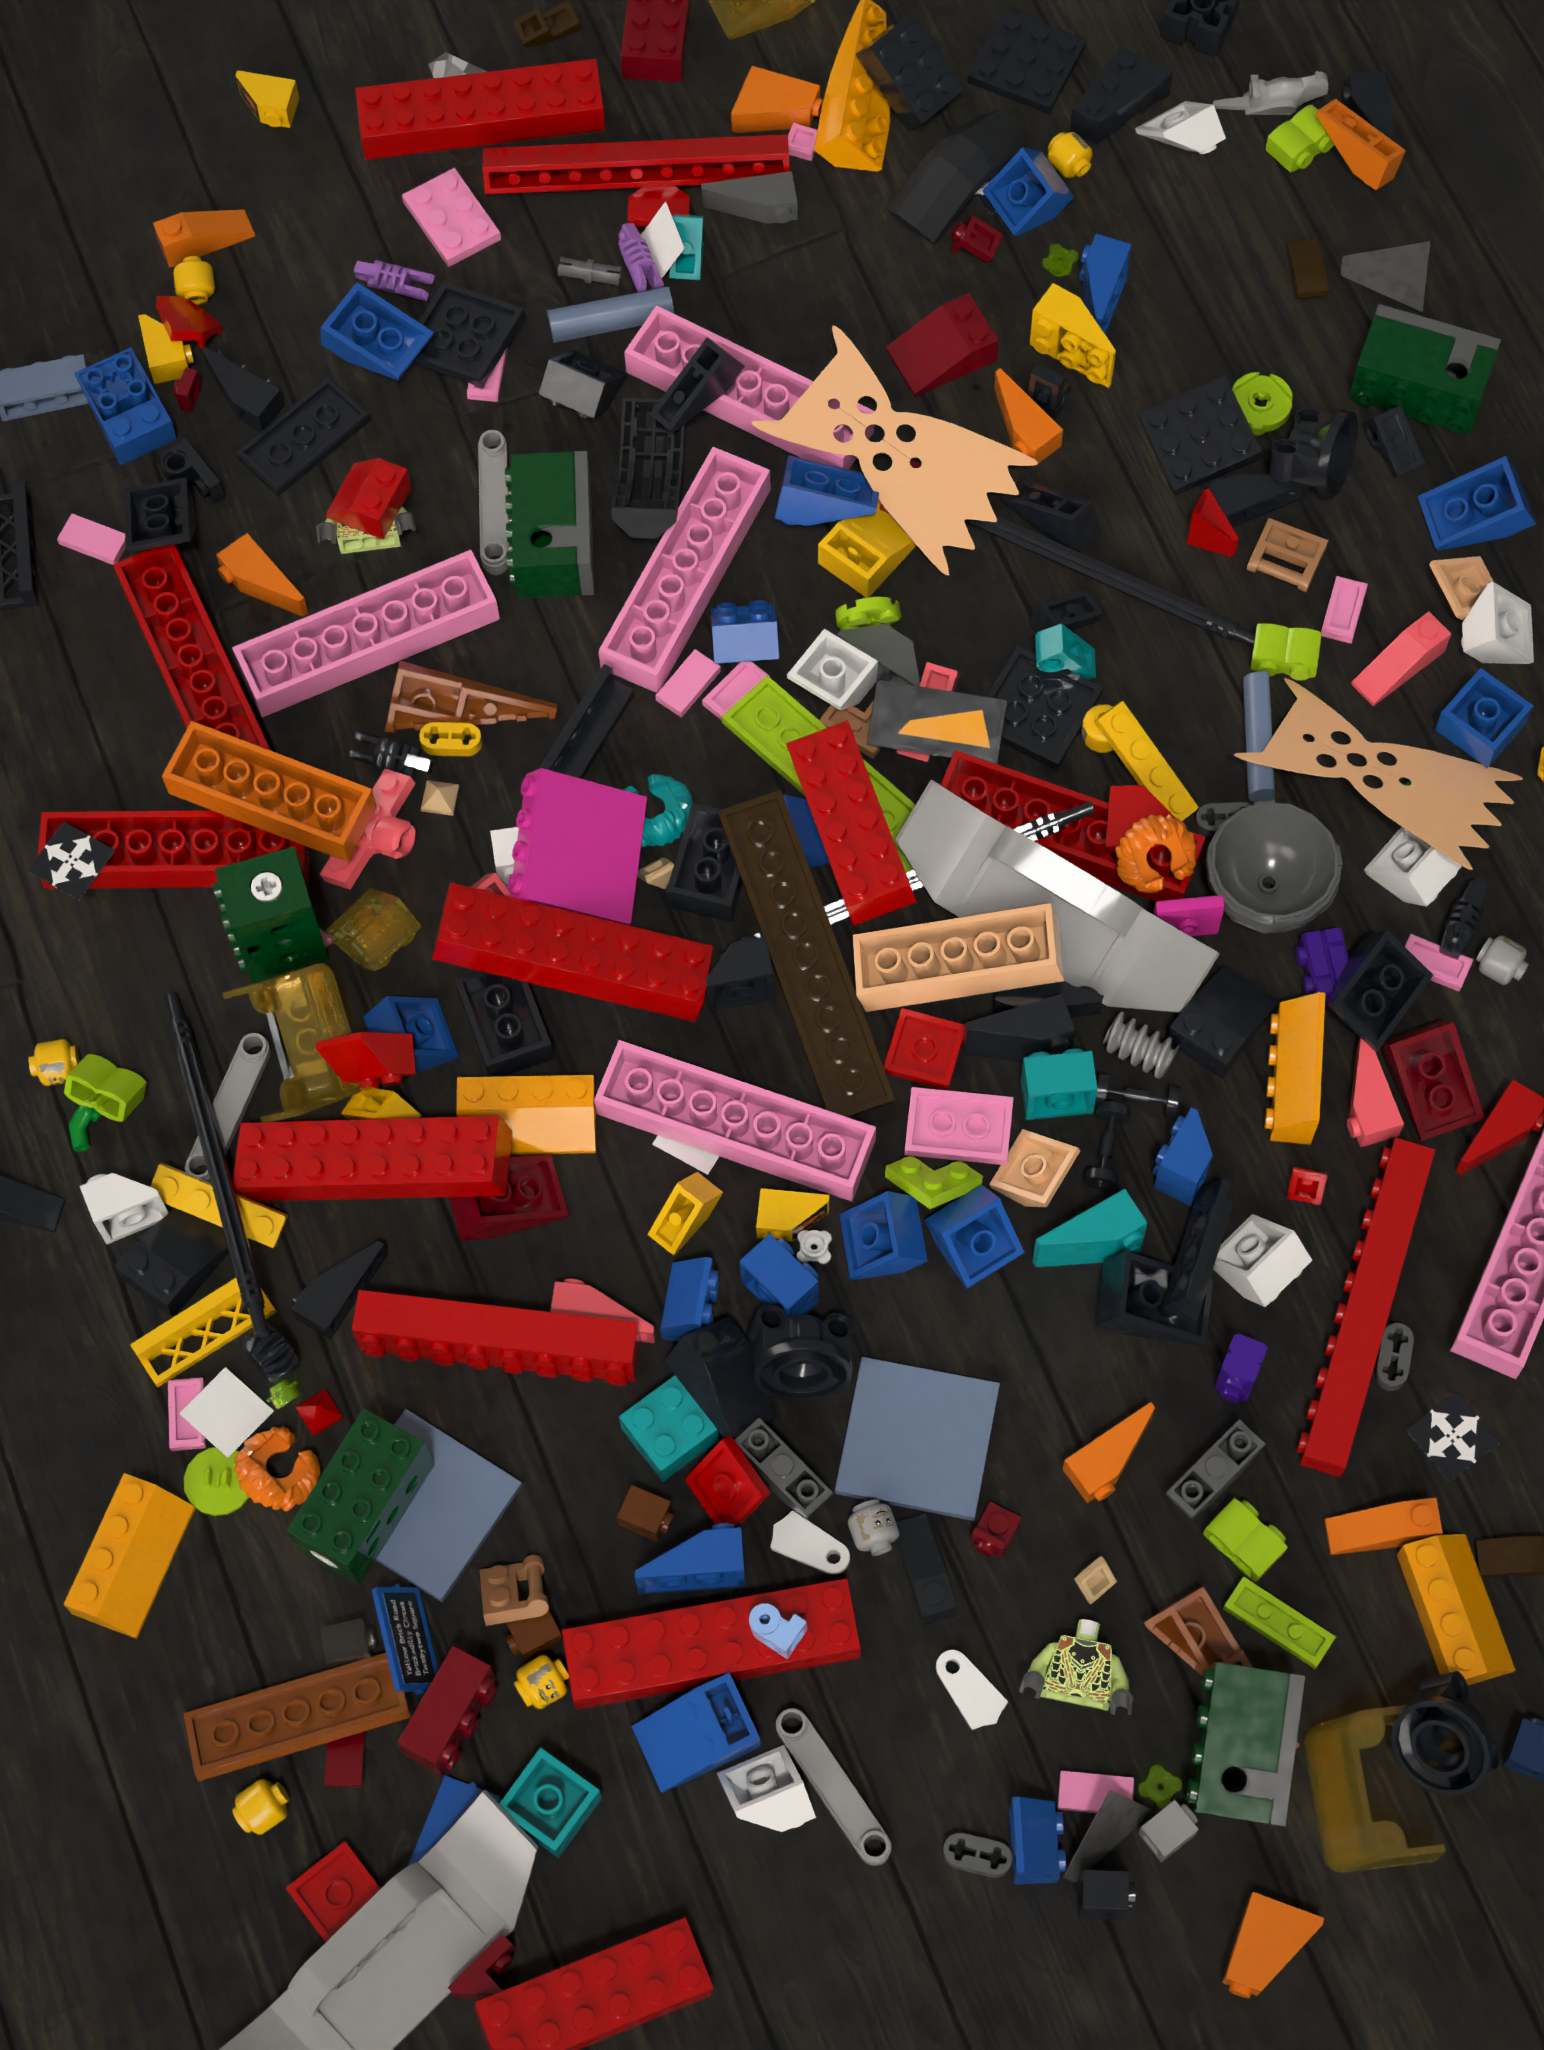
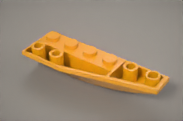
M872 0L859 1L838 50L822 103L814 151L835 167L878 172L882 170L890 126V105L855 55L887 29L886 12Z

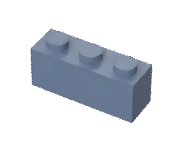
M68 355L62 359L35 362L24 367L1 370L0 416L2 421L89 404L74 375L75 372L87 367L84 355Z

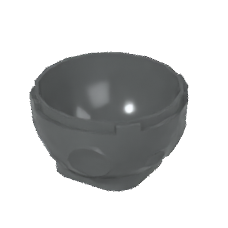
M1275 800L1254 802V805L1238 810L1218 827L1208 846L1206 860L1207 882L1213 896H1223L1224 912L1230 917L1231 921L1263 934L1298 929L1326 911L1333 902L1339 888L1343 864L1340 846L1336 844L1330 831L1313 814L1291 804L1275 803ZM1263 883H1271L1273 888L1267 889L1263 886Z

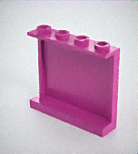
M543 768L526 774L521 785V794L523 795L522 809L519 811L516 820L519 831L517 841L512 850L514 867L508 881L509 897L631 925L647 797Z

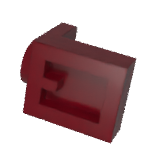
M972 215L964 223L959 222L953 229L950 236L953 242L949 250L956 253L962 247L988 263L993 259L1003 234Z
M989 1502L977 1528H974L971 1534L970 1542L975 1544L974 1548L985 1556L994 1557V1555L1003 1558L1021 1523L1022 1517Z

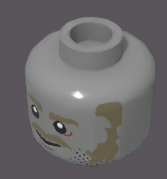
M1499 935L1495 939L1489 937L1476 958V961L1480 962L1479 971L1501 985H1507L1513 978L1519 981L1529 966V963L1524 961L1527 954L1526 949L1503 935Z
M875 1499L855 1506L852 1509L853 1514L848 1519V1526L857 1549L860 1551H871L872 1556L890 1551L892 1549L891 1543L899 1537L900 1533L889 1505L880 1504L879 1500Z

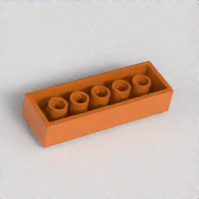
M193 721L190 722L162 775L168 793L346 862H349L377 807L371 788Z

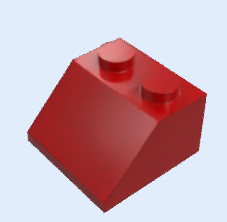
M380 458L354 463L330 505L326 518L384 540L394 522L395 516L400 511L411 490L407 468Z
M358 1032L315 1042L316 1050L345 1084H359L360 1090L380 1088L379 1082H382V1085L402 1083V1077L416 1074L412 1034Z

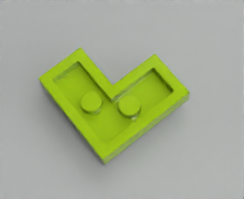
M913 1155L886 1165L885 1178L929 1209L967 1194L980 1186L983 1179L981 1174L961 1160L934 1171Z

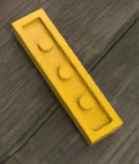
M1124 701L1119 702L1094 721L1139 786L1146 787L1175 818L1183 821L1199 808Z
M164 1163L159 1164L150 1187L157 1189L165 1204L223 1227L210 1182ZM235 1193L247 1238L275 1248L289 1215Z

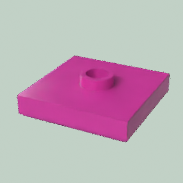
M1216 895L1157 901L1153 915L1189 936L1218 934L1225 907L1223 896Z

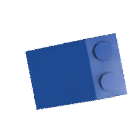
M1096 234L1092 245L1086 244L1081 258V262L1084 264L1079 280L1083 281V303L1104 334H1106L1127 281L1132 244Z
M356 282L321 326L322 346L349 363L397 381L434 336L433 331L358 282Z
M788 455L775 519L782 520L788 525L799 524L809 526L875 514L879 492L872 490L864 473Z
M1507 456L1417 496L1437 551L1506 538L1536 524L1519 475Z
M729 1523L713 1525L712 1530L702 1531L635 1570L638 1594L746 1587L741 1527L734 1528V1525Z

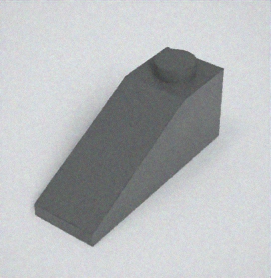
M792 171L701 184L702 206L705 208L766 224L787 223L792 220H798V202Z

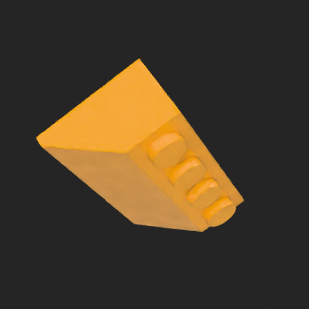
M1318 992L1280 1002L1277 1014H1271L1270 1034H1275V1045L1269 1046L1268 1065L1274 1066L1273 1077L1268 1076L1266 1097H1272V1108H1266L1264 1128L1270 1129V1141L1311 1145L1320 1118L1325 993Z
M594 1075L457 1077V1117L500 1116L513 1130L510 1155L596 1153V1108L594 1102L596 1086Z
M124 1473L64 1602V1606L75 1616L137 1639L196 1507L155 1484Z
M1436 1535L1403 1545L1397 1554V1558L1440 1675L1459 1671L1464 1676L1467 1685L1515 1672L1514 1664L1466 1535Z

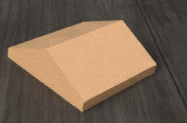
M1481 556L1433 560L1429 564L1455 616L1463 621L1487 584L1494 582Z
M1022 1129L1008 1152L1007 1165L999 1167L989 1185L992 1189L1023 1206L1047 1207L1080 1153L1078 1147Z

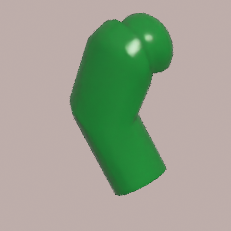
M78 1105L69 1121V1131L74 1151L80 1152L90 1148L87 1126L90 1121H97L101 1117V1114L94 1108Z

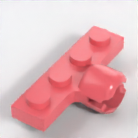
M384 769L372 789L377 807L349 862L330 856L319 874L325 882L351 890L365 865L374 854L380 853L395 859L404 858L409 855L415 845L416 831L409 821L397 818L396 815L416 784L411 776Z

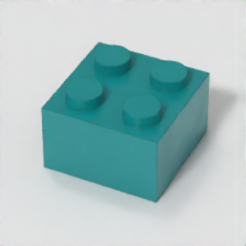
M1076 1048L1066 1050L1063 1054L1049 1055L1047 1052H1037L1029 1057H1024L1020 1084L1025 1120L1093 1114L1098 1088L1092 1051L1083 1052L1082 1049Z
M676 1376L670 1378L619 1416L621 1429L662 1482L719 1441L717 1428Z
M540 1747L499 1805L532 1840L559 1859L601 1801L602 1796L599 1789Z

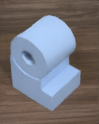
M768 1603L755 1606L749 1615V1624L753 1636L787 1660L808 1630L805 1620L794 1614L788 1622L780 1616L779 1611L773 1605Z

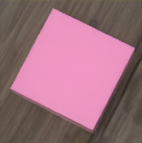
M793 123L788 134L789 155L812 161L816 152L814 151L817 130Z

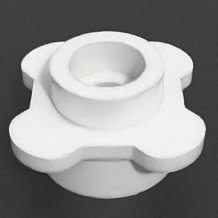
M803 1230L798 1234L797 1240L800 1243V1251L797 1253V1259L799 1262L818 1261L820 1264H826L830 1261L831 1254L828 1252V1244L831 1242V1235L827 1231ZM815 1244L817 1245V1249L812 1250L811 1246Z

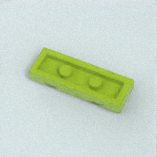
M1244 1576L1223 1608L1314 1669L1317 1668L1336 1636Z

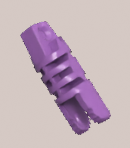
M623 224L618 235V245L637 292L646 291V278L652 289L664 287L663 280L648 245L641 237L635 224Z
M377 260L374 261V264L357 261L354 268L355 277L366 281L368 287L422 301L428 300V292L411 286V282L415 281L429 285L433 284L435 275Z

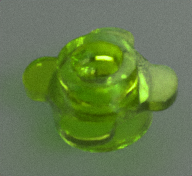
M1060 244L1051 245L1049 249L1050 254L1047 258L1043 259V267L1055 276L1069 275L1072 271L1073 262L1078 260V253L1075 250L1062 248Z
M287 1379L281 1381L269 1389L272 1396L266 1401H272L276 1409L281 1408L300 1395L299 1390L295 1386L298 1384V1381L296 1380L291 1384Z
M1154 1765L1149 1770L1150 1775L1147 1780L1140 1783L1138 1792L1140 1796L1144 1798L1149 1797L1156 1802V1806L1159 1809H1164L1171 1803L1170 1799L1174 1793L1181 1790L1182 1782L1180 1778L1173 1777L1169 1772L1164 1771L1161 1765ZM1162 1784L1163 1790H1158L1157 1785Z

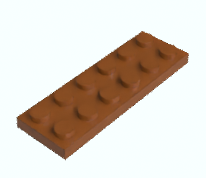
M386 1653L183 1713L194 1773L198 1782L411 1718L405 1692H395Z

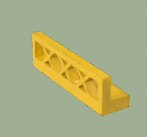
M234 1278L130 1344L157 1388L253 1327L250 1315L241 1313L243 1301L237 1279ZM262 1290L265 1301L263 1311L265 1319L276 1313V1310ZM219 1317L233 1318L231 1330L224 1334L211 1332L214 1321ZM191 1335L204 1337L201 1349L194 1353L182 1351L186 1338ZM161 1354L174 1356L171 1368L157 1375L150 1361Z

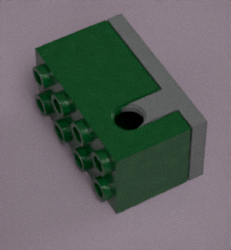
M1378 304L1357 365L1349 400L1356 401L1363 406H1373L1387 411L1401 405L1407 417L1417 419L1424 424H1435L1445 427L1455 433L1470 435L1501 339Z
M574 451L575 454L573 452L510 454L511 467H505L506 487H508V495L505 496L506 514H508L506 538L507 542H509V551H507L506 557L510 586H516L518 598L580 596V593L582 595H594L592 493L587 451Z
M1211 1662L1210 1669L1204 1668L1201 1690L1207 1691L1205 1706H1198L1196 1727L1202 1728L1200 1742L1193 1743L1191 1764L1197 1765L1195 1780H1188L1186 1801L1192 1803V1810L1200 1813L1286 1826L1305 1676L1220 1662ZM1236 1766L1242 1774L1241 1783L1233 1790H1226L1222 1784V1774L1227 1768Z

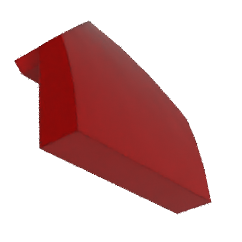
M675 186L642 187L628 196V223H634L636 227H647L665 201L671 215H690V196Z
M156 296V308L171 341L196 340L198 346L203 348L206 346V341L212 335L218 336L223 332V325L191 300L177 296Z
M1110 786L1105 847L1109 852H1115L1116 847L1120 846V839L1125 837L1126 831L1132 829L1133 823L1139 822L1142 818H1148L1150 815H1161L1164 817L1171 815L1173 818L1175 817L1144 786Z

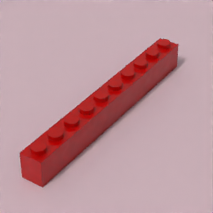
M787 134L483 148L482 169L485 194L701 185L703 183L789 172L790 165Z
M1396 1137L1391 1148L1384 1147L1379 1167L1385 1168L1382 1179L1375 1178L1370 1194L1371 1198L1376 1199L1373 1210L1366 1209L1361 1229L1367 1230L1364 1241H1357L1352 1260L1358 1261L1355 1273L1348 1272L1343 1288L1344 1292L1349 1293L1346 1304L1339 1303L1334 1323L1340 1324L1337 1336L1330 1335L1325 1350V1355L1331 1356L1328 1368L1321 1367L1315 1387L1321 1388L1318 1400H1311L1306 1419L1312 1421L1309 1433L1302 1432L1297 1447V1452L1303 1454L1300 1462L1302 1466L1340 1478L1346 1468L1435 1149Z

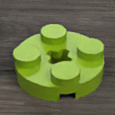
M1260 372L1249 373L1238 379L1232 390L1254 435H1262L1265 432L1278 429L1288 420L1291 414L1292 391L1288 384L1276 375L1270 374V377L1265 375L1259 376ZM1255 398L1259 400L1266 399V406L1260 407L1255 405Z
M889 597L855 600L856 607L847 610V605L844 604L835 611L837 627L840 630L887 624L891 627V624H894L901 618L899 602L896 600L892 604Z

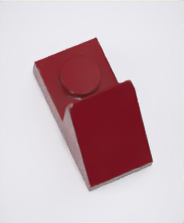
M501 1934L447 1988L456 1998L484 1999L503 1991L490 1975L494 1971L500 1974L514 1960L512 1954L516 1951L513 1944Z

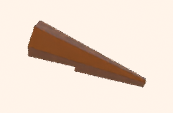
M399 660L385 732H395V730L411 728L421 730L424 725L432 722L483 725L495 724L498 721L517 720L519 722L527 721L529 718L548 717L549 719H554L557 712V704Z
M1204 1587L1198 1588L1143 1622L1154 1635L1201 1676L1203 1675L1204 1668L1210 1669L1211 1662L1252 1667Z

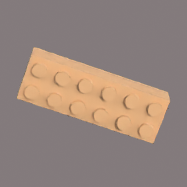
M1051 903L853 935L856 995L866 1012L1064 981L1059 920Z

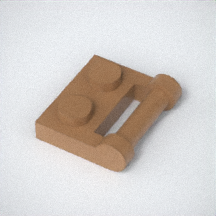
M1268 518L1246 570L1253 573L1260 571L1294 584L1298 586V590L1307 593L1327 548L1328 540ZM1264 553L1305 568V570L1301 574L1262 558Z
M530 1555L522 1563L504 1566L497 1565L480 1570L483 1615L486 1626L540 1617L547 1613L549 1605L547 1596L543 1592L542 1583L544 1561L540 1556ZM528 1580L529 1597L525 1601H520L518 1581Z

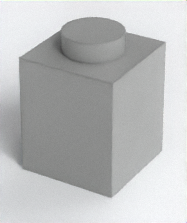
M1174 1800L1140 1828L1138 1835L1162 1863L1196 1835L1199 1829L1195 1824L1198 1820L1185 1804L1180 1807Z

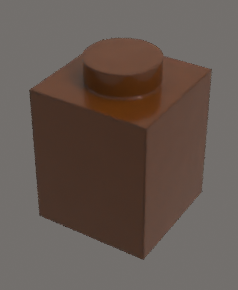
M631 1485L618 1513L617 1520L620 1527L658 1542L662 1533L668 1534L675 1514L671 1513V1501Z
M549 1610L540 1617L506 1623L510 1634L504 1637L513 1655L521 1653L525 1662L563 1643L562 1635Z

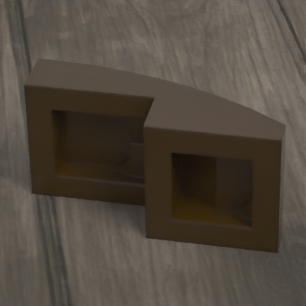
M569 0L543 14L538 7L512 21L524 47L553 42L583 29Z
M1318 240L1287 242L1286 254L1292 268V283L1297 298L1328 295L1327 276Z
M1544 1536L1506 1537L1476 1541L1480 1576L1483 1579L1517 1574L1521 1577L1544 1574Z

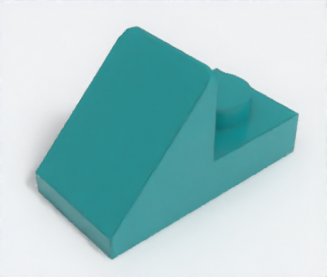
M673 214L672 218L684 245V250L670 267L669 278L700 280L704 254V216Z

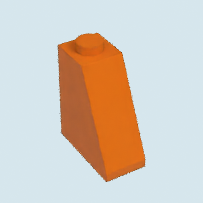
M751 66L731 112L732 132L747 133L791 129L793 123L811 127L815 116L819 117L821 114L823 99L820 98V85Z
M1252 1892L1246 1904L1222 1983L1230 1986L1229 1992L1240 1997L1250 1998L1251 1994L1258 1996L1323 1924L1324 1918Z

